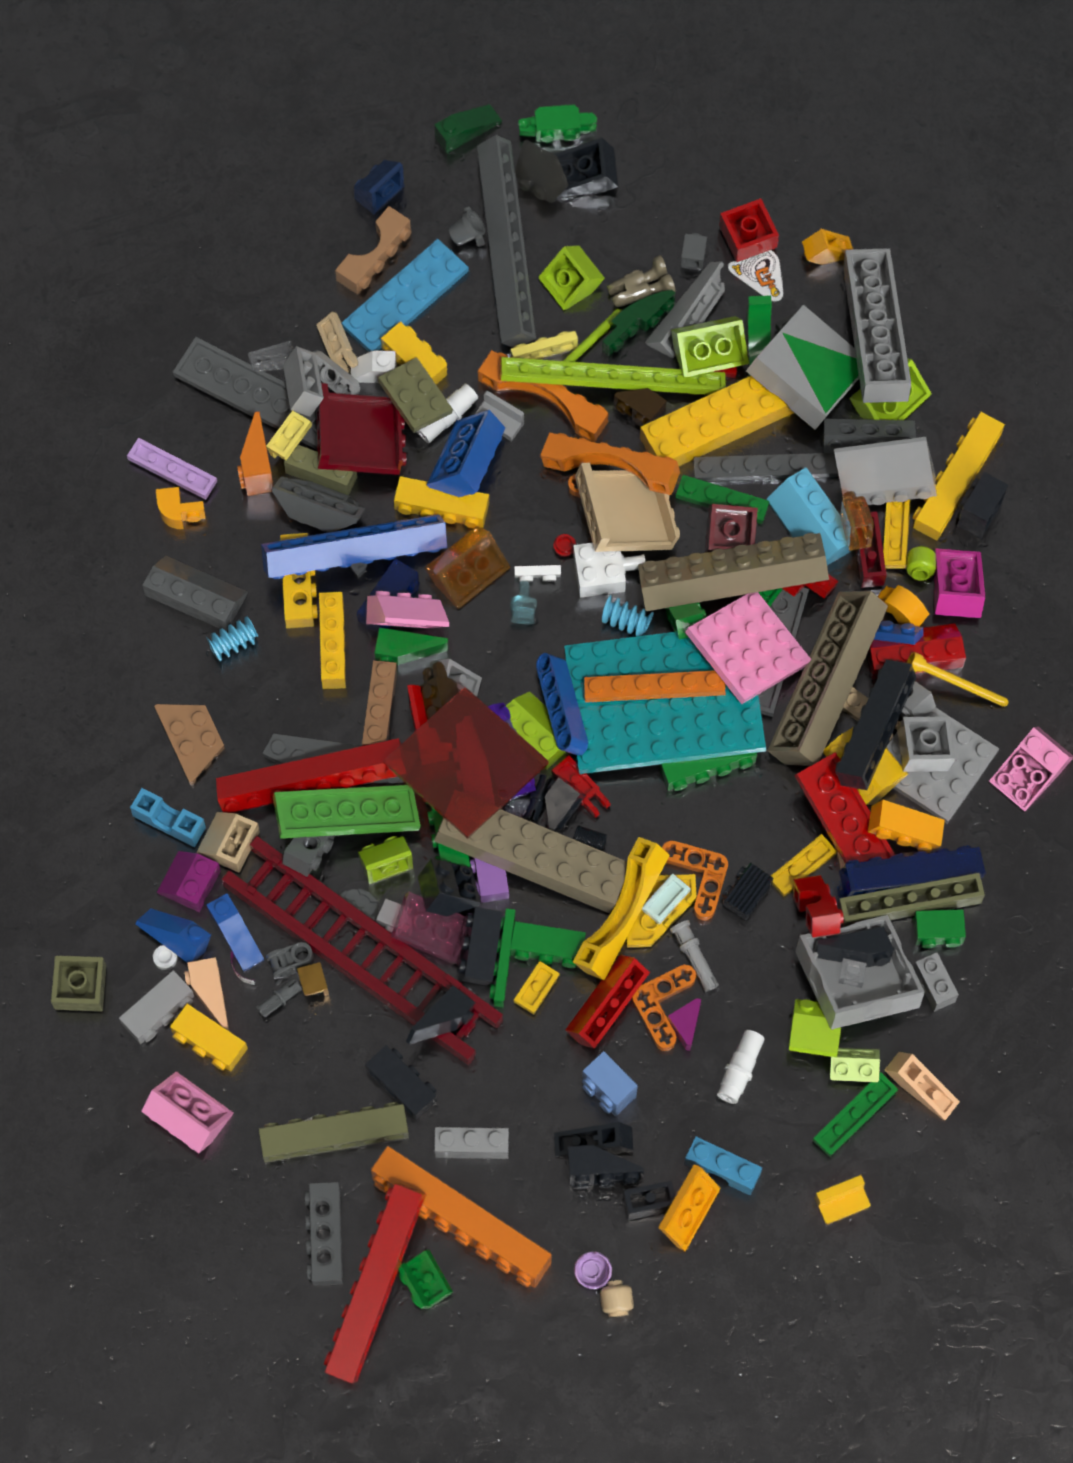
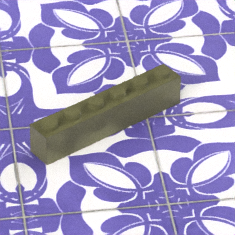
M980 873L840 898L837 908L843 912L844 922L841 923L842 927H847L859 921L888 915L890 920L914 916L916 911L949 910L981 904L985 894Z
M397 1102L387 1103L384 1105V1108L375 1109L373 1106L360 1109V1112L351 1113L348 1110L336 1113V1116L331 1117L316 1115L312 1117V1120L308 1121L293 1119L284 1125L269 1123L264 1125V1128L259 1129L265 1162L409 1138L404 1105H399Z

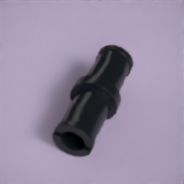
M540 774L536 791L532 792L529 796L531 800L523 816L525 820H529L533 812L530 822H538L543 805H546L545 795L548 792L547 787L554 780L553 778L549 777L544 785L547 775Z

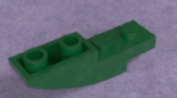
M668 290L647 296L628 306L611 320V333L602 341V352L610 356L614 351L618 352L622 348L624 341L629 336L633 337L639 328L646 332L650 327H655L660 321L661 316L665 312H670L675 306V291Z

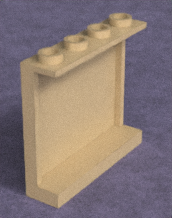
M581 463L575 478L595 552L673 549L675 543L679 540L680 530L675 524L674 509L670 506L669 495L650 491L643 481L627 470L592 471L590 463Z

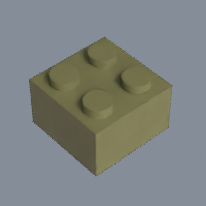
M55 956L51 1003L55 1010L103 1011L106 963L103 957Z

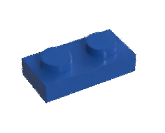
M882 621L874 640L915 645L924 636L923 627H918L911 623L894 624L892 621Z

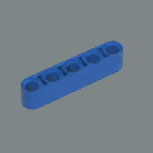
M543 653L537 659L536 669L557 747L574 755H583L588 747V739L567 662L563 658Z

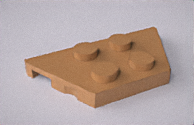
M154 705L189 784L193 785L204 769L206 770L211 765L212 760L218 757L225 749L206 705Z

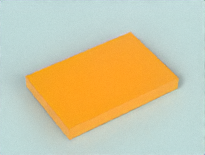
M693 1165L658 1227L683 1251L687 1250L720 1191V1187L700 1166Z

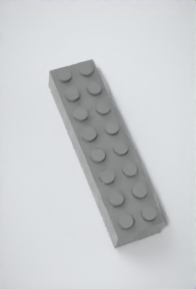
M890 249L846 250L843 271L863 403L906 402L909 400L911 379Z

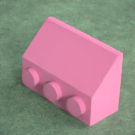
M376 591V595L367 596L366 624L429 629L449 627V620L441 600L432 599V595L420 594L418 598H411L410 593H397V597L390 596V592Z
M177 1071L151 1091L141 1111L152 1121L157 1122L168 1130L170 1134L179 1138L189 1148L198 1153L213 1142L233 1115L231 1110Z

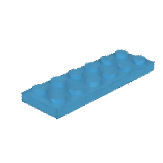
M437 239L341 324L368 352L378 351L382 348L381 338L400 321L407 326L469 271V267Z

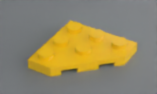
M695 874L675 875L690 887L691 890L660 925L642 910L640 911L627 936V948L651 947L696 900ZM659 875L646 902L671 875Z

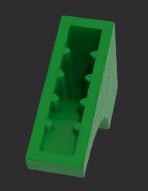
M771 295L748 297L745 320L748 368L771 342Z

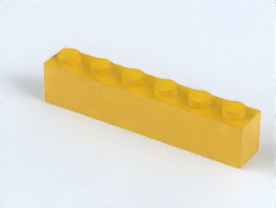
M980 412L977 419L974 417L971 419L967 427L969 430L966 436L962 435L956 445L959 449L955 454H950L945 464L948 466L945 472L940 471L936 477L937 496L924 499L926 503L923 508H917L913 516L915 520L914 529L938 541L1002 435L1005 424L983 412Z

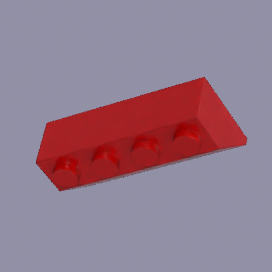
M956 624L924 627V636L915 645L873 640L867 652L872 680L877 679L878 671L880 668H883L886 659L907 663L909 656L913 652L923 655L927 663L943 670L963 668L966 655L962 635ZM917 671L915 674L926 673V672H924V671H922V672Z

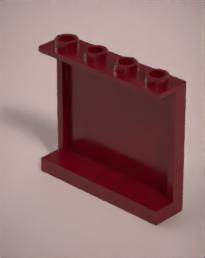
M321 383L324 398L316 408L318 469L399 475L401 466L406 464V452H402L406 440L405 434H402L405 420L390 398L328 393V384Z

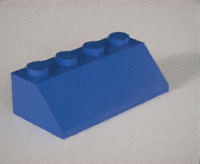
M490 409L456 421L428 480L427 486L429 488L456 497L473 495L479 490L480 483L487 473L489 463L495 455V450L501 442L506 428Z

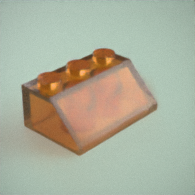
M476 526L429 563L425 569L435 585L459 609L507 571L510 565L490 532Z

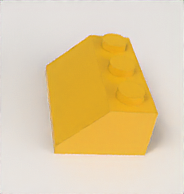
M853 727L839 735L824 749L823 753L826 757L836 752L839 759H842L844 747L852 737ZM886 747L868 789L857 790L866 805H874L903 780L908 773L903 772L902 765Z

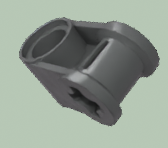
M304 942L274 950L266 955L267 960L271 962L274 979L285 978L292 973L298 972L297 968L312 965L314 962L312 949ZM302 951L309 953L304 960L296 958L298 953Z

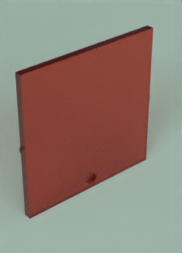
M464 687L383 760V763L422 797L424 802L432 806L468 839L549 764V761L513 730L509 723L504 722L471 691Z

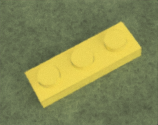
M565 331L555 337H544L530 344H519L511 349V358L542 359L574 350L578 347V337L575 331Z

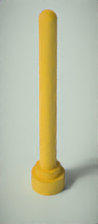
M913 652L907 660V663L912 664L915 673L917 671H924L1003 707L1009 703L1008 699L927 663L921 654Z

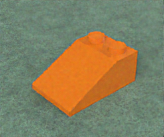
M259 411L254 413L240 456L241 466H237L241 489L246 488L247 496L272 492L273 488Z

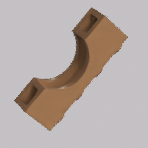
M390 206L376 221V233L380 237L378 246L372 252L365 255L348 254L335 270L336 281L357 295L362 289H366L369 286L373 275L383 269L388 257H393L397 252L398 245L402 241H406L411 234L410 220Z
M373 660L362 746L389 740L391 706L397 680V663Z

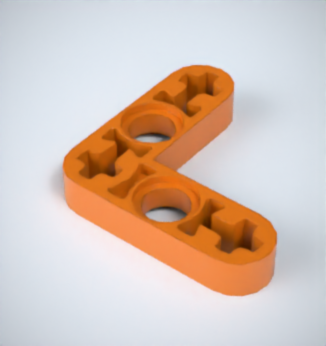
M677 841L666 842L662 848L665 851L675 848V853H677L673 857H669L666 863L703 873L694 905V914L700 920L706 921L711 919L715 914L727 873V858L720 853ZM685 850L684 861H681L682 851ZM696 853L700 855L701 862L696 865L691 864L688 861V856ZM705 857H709V863H707V868L703 867L705 864ZM717 860L721 861V866L723 867H719L718 870H715L713 864H715ZM709 881L715 882L718 886V889L713 893L707 892L704 888V885ZM706 897L710 899L708 903L709 910L706 911V914L701 913V908L698 907H703Z
M681 965L641 985L632 997L633 1005L657 1048L662 1051L671 1050L675 1046L676 1034L659 1003L694 985L696 972L689 965ZM681 972H685V974L690 973L689 981L686 982L685 979L678 981L677 985L679 987L676 988L674 980L681 977ZM662 981H666L670 984L671 989L667 993H662L658 990L657 985ZM639 993L649 995L647 997L649 1008L645 1012L642 1010L646 1009V1005L642 1000H637ZM650 1013H658L661 1016V1021L658 1024L649 1023L647 1017ZM663 1025H666V1027H663L665 1036H671L669 1044L660 1042L662 1036L658 1029Z

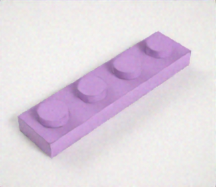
M140 438L137 439L127 455V459L205 500L217 483L216 477Z

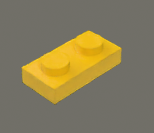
M539 961L515 997L514 1003L534 1015L559 978L560 973Z

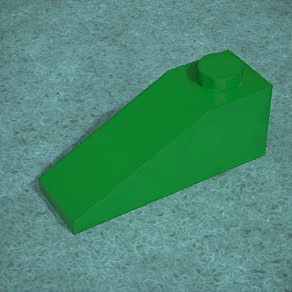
M379 628L374 653L375 661L395 662L397 665L446 652L448 651V638Z

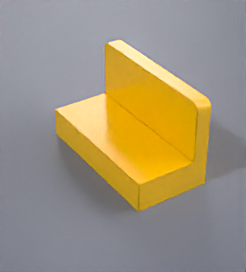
M861 1175L816 1193L814 1199L826 1224L870 1207V1202L864 1191L865 1183Z

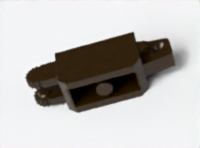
M437 661L431 668L427 667L423 670L424 683L420 687L429 729H436L441 743L452 744L457 741L456 725L464 720L457 683L453 679L448 678L445 666L442 662Z

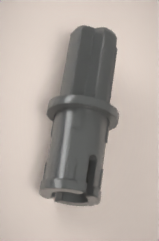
M292 978L280 989H274L272 995L257 1005L258 1012L266 1017L279 1006H285L286 1001L302 991L300 985Z

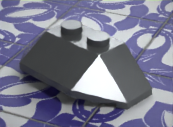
M281 476L272 488L273 494L289 518L324 532H336L357 523L365 511V508L360 506L351 496L308 480L288 479Z

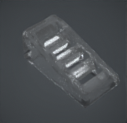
M287 341L248 353L253 371L284 369L283 364L294 348L291 341ZM256 359H261L262 362L257 363Z

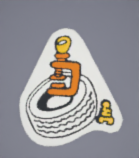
M772 250L740 262H731L728 265L731 273L761 295H771L772 301H779L783 297L780 263Z

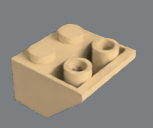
M217 812L197 853L229 869L240 872L251 850V842L260 833L258 823L238 814Z

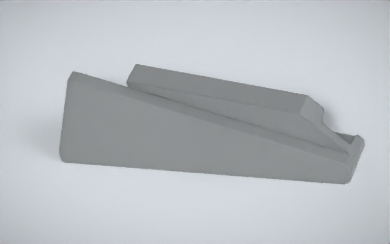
M721 261L710 262L673 309L646 340L645 343L670 358L675 357L671 329L703 323L725 291L724 282H721L720 269L723 267Z

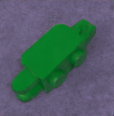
M575 105L539 107L535 111L534 117L519 119V134L522 136H536V141L552 142L553 140L572 141L580 139V134L595 131L597 117L593 113H579V108Z

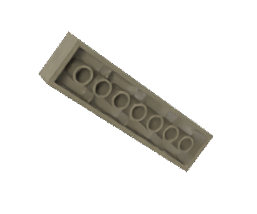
M807 533L799 537H784L776 541H761L753 545H738L730 549H716L707 553H693L689 556L670 557L666 560L647 561L643 564H638L646 611L829 580L826 555L820 533Z
M872 591L838 592L811 652V661L802 672L767 750L784 765L812 766L820 761L888 607Z
M454 791L434 839L435 842L607 913H610L615 906L626 876L627 861L457 791Z

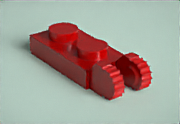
M569 755L551 770V773L557 779L558 777L566 779L587 795L581 802V805H584L594 818L600 814L598 809L589 801L593 796L606 809L611 805L600 791V788L587 774H579L578 764Z

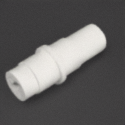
M464 384L460 389L453 392L446 399L453 408L452 414L417 431L419 436L425 442L430 443L444 429H447L456 420L462 419V415L478 399L475 391L469 385Z
M752 1030L744 1031L730 1063L724 1068L726 1072L717 1096L722 1100L736 1104L747 1082L752 1079L751 1073L765 1040L761 1034Z

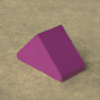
M698 998L668 1015V1020L685 1050L689 1051L691 1050L701 1005V999Z

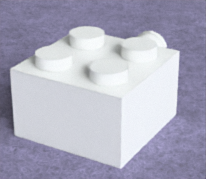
M593 543L573 545V558L580 598L625 592L626 571L638 570V564L645 563L644 554L624 557L621 555V551L595 552Z

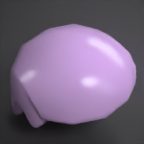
M592 1251L579 1257L575 1263L574 1274L578 1282L584 1287L598 1289L605 1286L611 1278L612 1266L604 1254Z

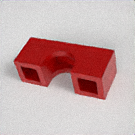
M821 875L793 879V899L799 912L806 911V926L812 938L839 934L840 924L844 922L843 912L837 908L836 898L831 896L830 887L828 884H825Z

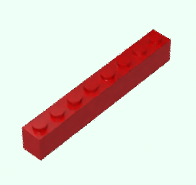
M399 738L219 777L216 778L217 800L222 812L233 813L273 804L274 792L341 789L405 775L407 773L404 751Z
M394 1184V1187L388 1189L385 1201H388L385 1211L381 1210L377 1218L376 1224L379 1225L377 1233L372 1234L368 1243L370 1252L368 1257H364L360 1264L359 1271L362 1273L359 1281H355L352 1286L350 1295H353L350 1305L346 1304L343 1310V1325L341 1328L338 1327L334 1334L333 1342H335L333 1351H329L326 1356L324 1365L327 1368L325 1373L350 1383L358 1381L425 1200V1193L401 1184Z

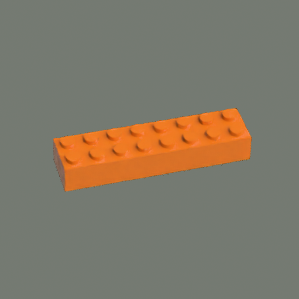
M389 1146L386 1147L371 1169L372 1178L375 1182L374 1186L384 1193L390 1187H394V1184H401L425 1193L426 1197L419 1213L421 1218L425 1220L430 1218L436 1222L434 1224L435 1227L444 1233L450 1231L456 1235L455 1240L465 1247L468 1244L477 1249L475 1253L485 1260H488V1258L492 1259L497 1263L495 1266L506 1274L510 1271L517 1276L516 1280L523 1286L528 1288L531 1285L535 1288L550 1267L552 1254Z

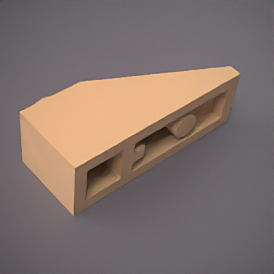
M216 957L188 962V970L184 971L186 984L192 986L193 992L214 1020L229 1031Z
M898 1052L885 1068V1071L904 1090L943 1120L947 1119L959 1103L951 1092L913 1054Z

